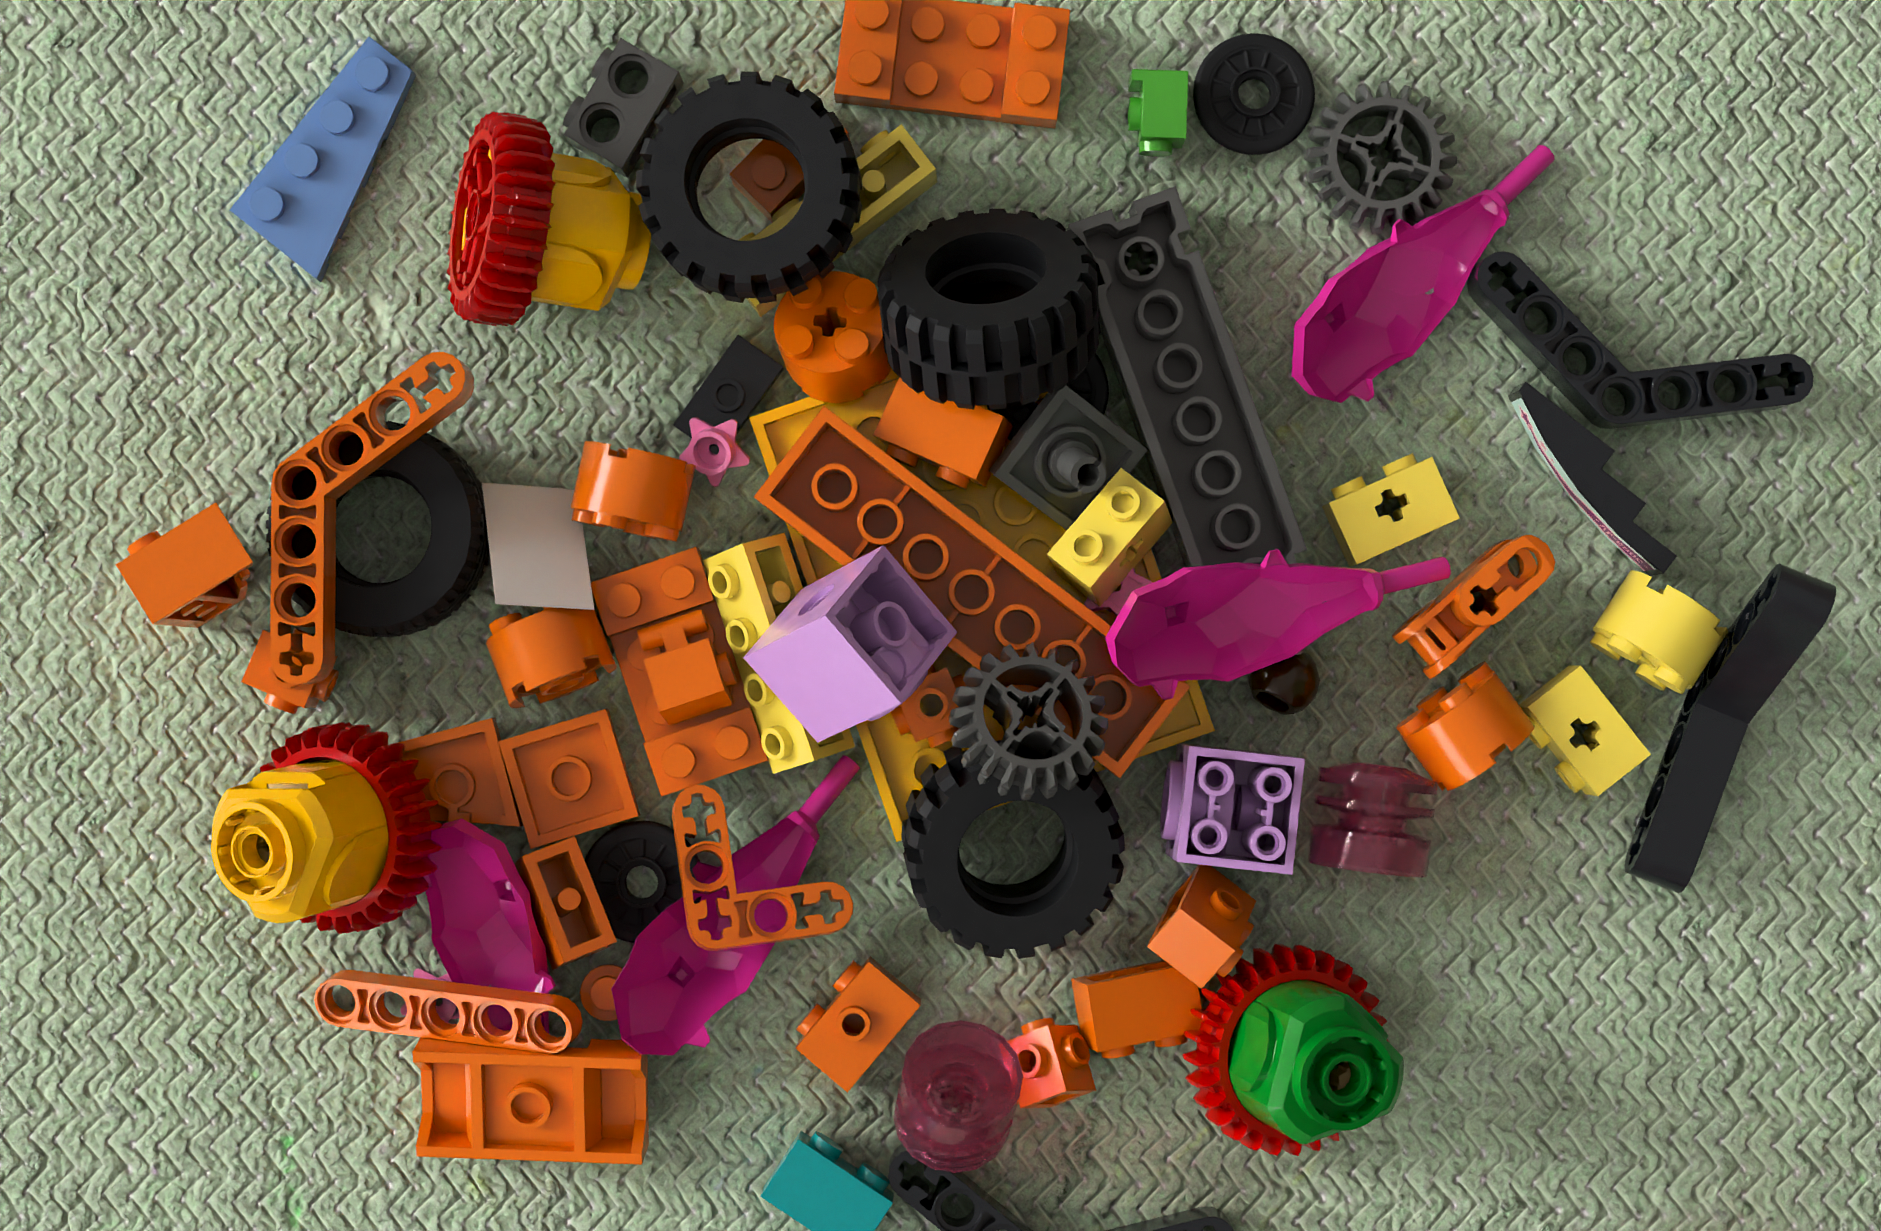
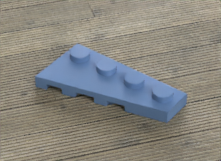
M368 37L231 207L230 211L314 278L322 282L329 266L327 263L338 238L341 239L351 219L349 214L361 188H365L374 169L372 164L383 140H387L416 74L371 37Z

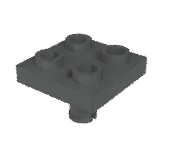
M1065 385L1063 389L1054 394L1047 393L988 471L1064 529L1068 530L1118 470L1122 468L1130 474L1148 449Z

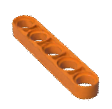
M340 970L320 984L314 999L316 1010L321 1018L337 1027L540 1053H558L564 1050L577 1038L583 1024L582 1015L577 1005L569 998L560 995L357 970ZM335 985L344 986L352 992L355 998V1009L353 1011L343 1010L335 1003L332 994ZM386 992H394L403 997L407 1005L406 1017L394 1016L387 1010L384 1004ZM438 998L449 999L457 1006L460 1014L457 1024L447 1023L439 1017L436 1011V1001ZM497 1004L509 1011L513 1021L511 1030L504 1031L498 1029L491 1023L488 1015L490 1005ZM551 1011L562 1017L566 1025L565 1036L555 1037L545 1031L541 1023L542 1012Z

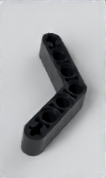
M1505 251L1492 253L1474 266L1468 277V292L1473 301L1588 421L1599 428L1615 429L1775 410L1802 401L1809 395L1813 387L1814 376L1810 365L1803 358L1794 354H1779L1629 372L1515 254ZM1500 270L1507 278L1503 281L1502 287L1494 291L1489 287L1488 282L1492 279V274ZM1523 291L1527 297L1514 305L1510 310L1506 304ZM1527 308H1538L1546 315L1548 326L1544 334H1534L1528 330L1524 322V314ZM1568 347L1577 348L1585 356L1586 369L1580 376L1569 372L1564 365L1563 355ZM1719 374L1728 377L1734 384L1735 395L1730 403L1722 401L1715 393L1714 381ZM1774 375L1780 378H1787L1788 388L1785 389L1781 386H1773L1757 390V381ZM1662 381H1668L1677 387L1680 394V402L1677 408L1669 409L1661 403L1658 396V388ZM1607 387L1614 388L1623 395L1625 407L1620 416L1608 413L1603 406L1602 396Z
M1779 563L1775 565L1728 629L1727 635L1693 687L1687 692L1630 843L1624 864V871L1626 873L1677 893H1681L1686 888L1696 868L1748 724L1827 621L1836 597L1835 585Z
M911 1140L902 1143L894 1150L890 1157L888 1178L891 1188L899 1197L941 1231H996L999 1229L1033 1231L924 1142ZM919 1159L925 1162L924 1175L937 1186L931 1200L926 1199L929 1195V1184L916 1175L909 1181L903 1178L904 1165L902 1162L906 1161L912 1165ZM940 1176H944L946 1179L938 1184ZM951 1194H964L973 1202V1209L966 1217L960 1219L952 1218L942 1210L941 1205L944 1199ZM1198 1207L1105 1231H1203L1202 1228L1210 1225L1213 1226L1215 1231L1234 1230L1228 1218L1220 1210L1213 1207Z

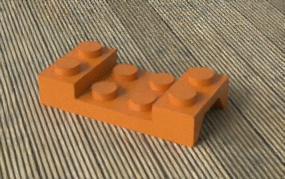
M845 0L834 89L835 102L1055 129L1070 9L1015 3L1014 8L952 0Z
M694 547L591 582L592 593L606 635L611 639L645 740L643 745L661 797L768 761V757L762 748L761 736L750 703L744 693L743 682L732 648L729 646L726 638V630L714 594L709 587L708 576L700 549ZM702 609L709 630L690 636L688 640L691 644L709 638L718 654L728 653L737 680V684L728 687L733 704L668 725L658 711L643 659L666 652L665 645L644 652L637 630Z
M420 1037L413 1050V1063L421 1070L422 1116L416 1144V1157L642 1165L649 1146L648 1055L637 1053L622 1040L591 1039L587 1048L566 1047L558 1053H540Z

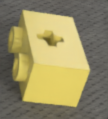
M1413 453L1383 466L1382 469L1386 477L1366 486L1362 476L1331 489L1335 500L1323 505L1322 508L1349 567L1460 519L1433 457L1417 463ZM1381 493H1383L1387 500L1396 497L1401 507L1393 512L1394 522L1389 515L1379 517L1375 507L1383 502Z
M1120 468L1047 555L1060 577L1101 607L1118 588L1131 569L1135 568L1170 527L1173 521L1165 501L1124 469Z
M1581 665L1567 666L1519 704L1535 726L1532 733L1528 736L1529 739L1539 749L1546 745L1560 762L1554 767L1555 771L1574 793L1582 790L1586 795L1599 796L1651 755ZM1571 723L1587 725L1588 729L1582 734L1587 744H1576L1569 741L1575 734L1574 729L1570 725Z

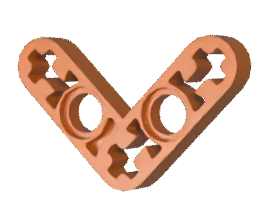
M706 785L687 787L678 795L672 807V822L687 929L690 938L698 947L709 951H719L823 936L838 932L849 922L853 914L851 896L843 886L835 882L824 881L737 894L725 806L721 796L714 789ZM693 797H701L703 806L713 807L714 814L708 815L705 819L706 837L715 832L718 833L719 843L701 841L690 847L686 846L685 837L695 838L697 835L694 819L691 817L684 818L682 810L690 807ZM710 852L719 858L722 864V874L717 881L704 884L695 880L690 872V862L696 854ZM725 888L727 899L717 898L715 904L718 917L728 918L730 927H726L721 931L719 940H712L709 931H700L698 927V922L705 920L708 914L706 899L695 904L693 893L709 895ZM820 893H828L831 902H840L841 911L832 916L831 924H825L823 916L815 914L802 918L805 929L795 928L797 910L791 896H801L800 907L817 904L820 901ZM766 900H774L782 905L786 912V922L781 930L766 932L759 928L754 919L755 909L759 903Z

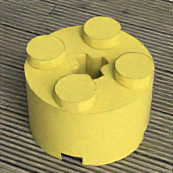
M1631 570L1594 625L1593 631L1595 634L1590 644L1615 660H1619L1622 656L1639 665L1635 674L1651 686L1662 691L1668 687L1677 693L1683 694L1686 689L1693 687L1727 635L1728 629L1727 627H1717L1721 620L1684 593L1669 585L1664 590L1659 589L1657 592L1646 587L1652 579L1651 576Z

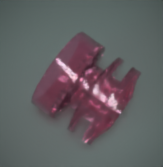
M1359 762L1332 767L1318 766L1317 780L1342 784L1341 796L1315 794L1314 803L1339 811L1338 823L1312 825L1307 862L1361 872L1406 877H1427L1431 840L1407 832L1406 828L1407 820L1434 818L1435 809L1409 805L1410 793L1437 795L1438 781L1424 778L1407 770V768Z
M962 1020L937 1024L916 1038L906 1052L893 1116L898 1139L912 1157L932 1169L951 1173L975 1170L996 1158L1008 1140L1023 1080L1018 1055L1006 1039L985 1025ZM952 1107L956 1108V1112L952 1111Z

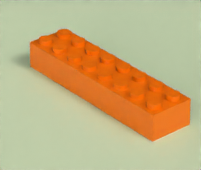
M825 406L822 407L754 496L763 506L842 566L884 545L957 631L947 647L974 668L981 670V659L988 652L1000 660L1003 648L1009 644L1016 650L1019 657H1022L1026 645L1034 642L1038 650V657L1046 658L1049 650L1057 647L1059 652L1057 663L1064 667L1069 661L1078 659L1079 667L1075 676L1078 679L1085 676H1094L1095 685L1088 695L1105 696V706L1098 713V715L1108 718L1106 732L1099 735L1104 740L1105 747L1100 756H1093L1092 758L1118 778L1122 777L1190 688L1184 681H1178L1173 698L1163 700L1152 685L1138 687L1132 684L1111 661L1105 640L1111 625ZM1013 685L1023 692H1033L1040 689L1030 685ZM1057 700L1053 708L1055 716L1066 726L1064 732L1073 738L1070 717L1064 706ZM1039 708L1035 715L1039 716L1042 708Z

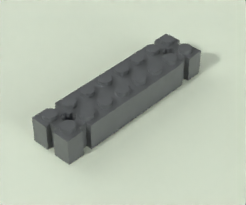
M1176 186L1133 201L1128 212L1130 218L1119 222L1115 221L1112 209L1068 224L1067 230L1071 229L1085 243V246L1092 252L1095 259L1098 279L1100 332L1140 443L1148 449L1145 457L1159 496L1165 501L1173 521L1170 526L1185 567L1232 562L1261 564L1268 551L1275 549L1280 550L1287 564L1297 563L1294 554L1303 552L1307 548L1200 252L1198 250L1185 255L1180 242L1186 239L1191 227ZM1137 252L1141 260L1150 258L1152 264L1149 265L1146 275L1140 276L1136 269H1127L1126 265L1131 258L1130 253Z

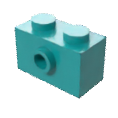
M800 1131L764 1185L760 1197L811 1231H875L893 1204L894 1192L887 1188L890 1184L889 1179L877 1169L866 1163H862L858 1169L841 1158L842 1147L826 1135L815 1131L813 1136L810 1137L803 1131Z

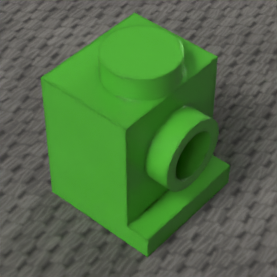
M1132 69L1128 80V92H1139V97H1129L1128 131H1138L1137 147H1139L1140 155L1150 157L1172 155L1173 148L1182 149L1186 140L1188 71Z

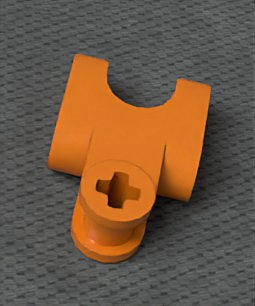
M1523 535L1515 539L1503 540L1491 546L1455 577L1436 599L1427 603L1394 632L1392 635L1393 639L1398 644L1407 640L1427 663L1423 669L1424 674L1429 679L1434 678L1456 661L1487 628L1503 620L1548 579L1555 567V559L1550 548L1545 542L1533 535ZM1530 551L1535 554L1537 558V564ZM1513 556L1519 562V572L1516 577L1508 568V560ZM1478 591L1481 593V596L1474 603L1478 611L1472 612L1469 606L1473 604L1475 599L1471 592Z

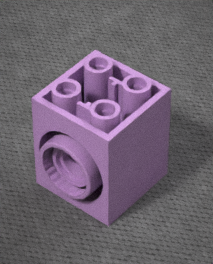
M883 545L802 588L743 658L818 743L866 720H877L901 705L922 684L928 674V669L956 635L957 631Z
M1185 743L1177 744L1176 759L1170 760L1167 765L1161 804L1160 835L1162 839L1167 840L1165 854L1176 862L1293 875L1305 759L1284 754Z

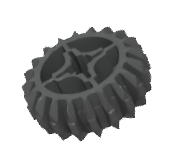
M1382 81L1377 88L1376 98H1373L1367 84H1359L1355 89L1356 102L1345 92L1338 94L1335 98L1338 111L1333 108L1324 107L1319 114L1320 120L1326 127L1313 126L1309 131L1308 137L1321 146L1308 148L1304 153V159L1310 163L1321 164V166L1308 172L1306 175L1307 182H1325L1326 186L1315 195L1316 201L1323 203L1333 196L1338 203L1331 210L1330 216L1336 220L1346 209L1351 211L1353 215L1349 221L1350 229L1357 230L1363 223L1364 218L1369 217L1371 233L1380 234L1385 225V217L1388 218L1390 226L1393 228V224L1398 219L1406 222L1405 213L1413 222L1418 223L1426 218L1425 209L1422 204L1436 209L1443 201L1440 194L1434 188L1447 190L1452 186L1453 178L1439 169H1449L1457 164V156L1441 152V149L1450 146L1455 141V136L1453 133L1446 132L1438 135L1436 129L1446 120L1444 113H1437L1430 119L1424 114L1431 104L1430 97L1424 96L1416 106L1408 102L1412 94L1410 86L1404 85L1397 97L1393 98L1391 97L1390 83ZM1372 116L1387 117L1383 127L1375 136L1369 137L1357 133L1352 138L1341 133L1345 127L1356 120ZM1404 126L1417 139L1423 155V164L1418 163V156L1408 152L1402 145L1401 135ZM1388 137L1385 150L1389 152V155L1385 159L1392 158V162H1388L1372 180L1376 167L1371 162L1375 157L1369 158L1368 154H1373ZM1337 151L1343 153V159L1354 164L1358 169L1360 182L1357 190L1359 192L1354 190L1344 179L1338 165ZM1409 178L1419 182L1413 192L1402 198L1387 201L1374 199L1377 190L1381 187L1384 180L1394 179L1404 182Z
M1034 642L1026 645L1022 657H1019L1011 644L1003 648L1000 660L988 652L981 659V670L973 667L969 668L963 678L966 686L957 687L952 700L959 707L951 710L949 723L960 728L952 736L953 747L969 748L961 759L963 767H972L977 764L982 766L977 777L979 785L989 782L992 776L1001 780L998 786L1000 796L1007 795L1012 785L1019 786V792L1023 801L1031 799L1035 786H1038L1046 799L1054 797L1057 792L1058 783L1065 789L1071 790L1079 780L1077 773L1089 775L1095 766L1092 757L1100 756L1105 747V742L1099 735L1106 732L1108 718L1098 715L1105 706V696L1088 695L1095 685L1094 676H1085L1080 679L1075 676L1079 667L1078 659L1069 661L1065 667L1057 663L1059 657L1057 647L1050 649L1046 658L1038 657V650ZM1013 685H1030L1040 689L1033 692H1023ZM1057 700L1064 706L1070 717L1073 738L1064 732L1066 726L1055 716L1053 708ZM984 704L994 711L992 717L1003 728L1004 736L999 744L991 736L986 726L983 712ZM1039 708H1042L1036 720L1037 724L1034 722L1032 728L1025 726L1015 736L1021 723L1020 719L1023 722L1025 715L1032 717ZM1029 750L1041 754L1046 759H1026L1016 755Z

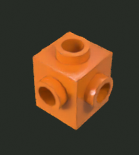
M294 628L293 633L296 634H310L308 632ZM263 630L241 682L266 692L267 695L264 702L268 705L296 714L298 707L316 708L319 700L326 702L334 690L339 671L333 669L327 678L315 684L295 685L284 682L277 677L271 666L270 630ZM304 650L299 653H293V664L301 665L302 668L304 665L313 664L314 655Z
M932 664L928 669L926 678L917 690L901 705L891 711L900 735L911 732L915 742L927 738L930 748L950 741L954 732L960 729L950 725L949 715L952 709L959 707L952 698L957 687L966 686L963 681V675L960 674L951 678L947 667L936 672ZM926 694H936L941 698L943 707L939 714L927 716L921 711L920 701Z
M1043 1018L1021 1026L1023 1035L1003 1042L1007 1058L1006 1072L1010 1082L1015 1087L1020 1108H1051L1096 1091L1089 1066V1048L1085 1039L1080 1035L1078 1025H1055L1053 1018Z

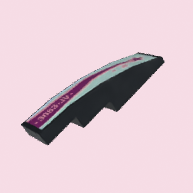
M1527 382L1514 387L1508 397L1535 449L1567 495L1598 530L1649 576L1664 574L1677 555L1633 522L1646 503L1602 469L1615 450Z

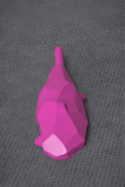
M1538 145L1492 190L1485 189L1456 205L1421 220L1413 226L1402 219H1398L1393 224L1390 238L1368 248L1348 267L1328 279L1318 296L1295 323L1291 376L1309 395L1332 402L1342 403L1351 395L1369 402L1374 397L1372 379L1395 363L1413 356L1456 304L1479 257L1496 231L1507 223L1510 215L1508 205L1554 162L1555 158L1551 150L1544 145ZM1434 288L1432 294H1426L1427 291Z
M1278 549L1268 551L1261 564L1232 562L1184 567L1166 578L1133 590L1108 631L1105 640L1112 663L1132 684L1138 687L1152 685L1163 700L1173 698L1178 681L1212 679L1228 682L1288 659L1324 633L1365 611H1373L1379 608L1384 594L1448 579L1451 575V569L1445 557L1382 572L1367 568H1345L1306 563L1287 564Z
M842 755L798 811H793L775 826L731 854L737 894L798 885L809 857L820 837L816 824L860 770L857 763L846 755ZM697 862L692 869L696 881L704 884L717 881L722 874V864L716 867ZM723 888L709 895L693 893V901L697 897H701L700 902L706 899L708 914L705 920L698 922L699 930L709 931L712 940H719L721 931L726 927H730V922L728 918L718 917L715 900L717 898L727 899L726 889ZM681 897L661 912L636 937L629 959L611 988L622 1041L637 1053L644 1055L673 1056L685 1044L705 1048L711 1040L704 1024L728 1002L747 991L775 943L719 951H709L700 948L690 938L687 929L683 897ZM766 900L757 905L754 919L760 929L766 932H776L783 928L786 922V912L780 903L774 900Z
M462 818L444 823L439 829L431 831V840L442 846L438 852L428 855V858L437 865L438 869L434 873L424 876L429 883L426 895L432 924V942L451 981L489 986L491 984V987L549 994V991L556 985L550 976L546 959V947L533 917L530 892L520 877L505 843ZM497 1004L490 1005L488 1015L491 1023L498 1029L504 1031L511 1030L513 1021L509 1011ZM544 1011L542 1012L541 1023L547 1033H549V1012Z

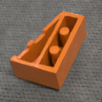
M215 502L162 536L158 531H154L139 538L128 546L127 550L130 556L116 564L153 625L199 628L246 598L248 588L246 579L251 574L248 568L253 565V561Z

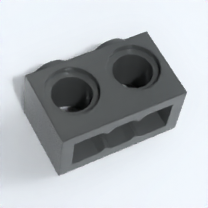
M620 38L614 50L606 48L599 56L591 73V77L596 79L585 98L578 96L572 102L564 117L563 125L568 127L564 136L571 146L607 167H611L612 170L624 177L629 178L641 157L640 152L645 138L652 139L657 130V126L654 123L664 109L669 110L684 82L679 71ZM632 70L645 72L648 75V82L642 91L636 94H627L619 89L620 81L627 72ZM603 118H613L619 121V132L614 139L608 142H597L592 139V128L597 121Z

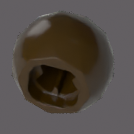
M1301 650L1288 659L1251 672L1248 683L1255 700L1270 710L1283 715H1289L1303 711L1316 698L1320 677L1314 660L1309 654Z

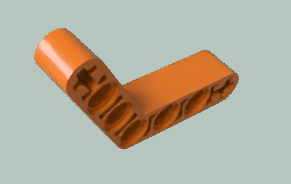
M432 352L422 357L282 461L273 472L271 482L270 661L273 671L284 682L295 685L319 683L329 676L334 667L336 499L462 407L471 398L474 390V376L470 368L455 356L445 352ZM440 369H444L450 374L454 373L449 379L453 388L448 393L439 388L433 389L439 383L435 374ZM413 387L426 394L422 398L431 403L429 409H426L424 403L410 392ZM396 401H406L410 408L408 423L399 430H390L385 423L387 408ZM358 435L363 443L362 456L356 463L344 465L339 458V446L346 437ZM310 469L316 477L315 491L307 499L299 500L293 493V479L302 470ZM303 527H309L315 534V549L310 555L300 559L292 549V539L298 530ZM308 585L315 593V606L309 614L301 617L292 608L291 599L298 587ZM291 625L301 627L315 626V634L291 633ZM303 650L313 653V664L304 665L303 668L301 665L293 664V653H299Z

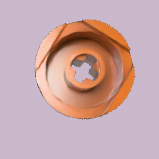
M831 271L823 279L816 275L806 282L807 290L795 296L790 291L784 295L775 313L774 334L787 371L791 378L801 387L802 391L819 401L844 403L864 396L863 391L877 381L880 384L888 376L891 366L888 363L884 348L878 291L875 284L869 279L861 278L851 273Z
M585 441L571 503V509H574L571 520L593 526L621 529L624 533L677 542L679 532H682L696 465L643 450L628 448V450L618 449V451L610 449L611 444Z
M543 607L544 611L522 618L521 613H513L500 617L489 624L492 636L487 639L486 645L511 708L525 707L522 697L533 694L537 695L540 704L561 698L599 681L595 670L603 666L609 674L616 669L615 661L595 609Z
M1485 661L1463 674L1458 679L1460 685L1449 693L1442 686L1427 695L1416 705L1418 711L1408 716L1396 727L1404 742L1442 791L1445 788L1447 791L1453 790L1485 772L1496 764L1494 758L1506 748V745L1510 751H1513L1532 733L1535 727L1495 671L1491 670Z

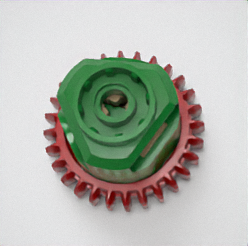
M1274 944L1271 954L1261 948H1253V964L1240 958L1235 965L1236 974L1234 976L1227 974L1222 978L1216 973L1217 978L1222 984L1217 992L1206 988L1201 989L1202 994L1210 1003L1206 1010L1196 1008L1190 1010L1191 1014L1202 1022L1199 1030H1186L1184 1032L1186 1037L1197 1042V1049L1184 1053L1182 1056L1189 1063L1198 1066L1196 1070L1185 1078L1190 1084L1200 1088L1193 1099L1197 1104L1208 1108L1205 1117L1218 1127L1221 1126L1222 1133L1234 1141H1240L1241 1144L1252 1150L1257 1151L1261 1148L1271 1155L1278 1156L1283 1149L1291 1155L1299 1156L1302 1144L1312 1150L1320 1151L1322 1138L1327 1137L1333 1141H1339L1338 1132L1360 1128L1376 1118L1389 1114L1394 1108L1403 1082V1056L1387 1039L1388 1034L1382 1027L1387 1020L1383 1016L1371 1012L1380 1000L1375 995L1365 991L1368 982L1363 977L1352 974L1353 968L1349 964L1338 959L1335 960V957L1322 950L1313 951L1304 945L1295 944L1291 949L1283 944Z

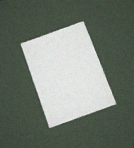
M482 482L495 604L594 610L583 523L571 520L574 510L571 509L574 489Z

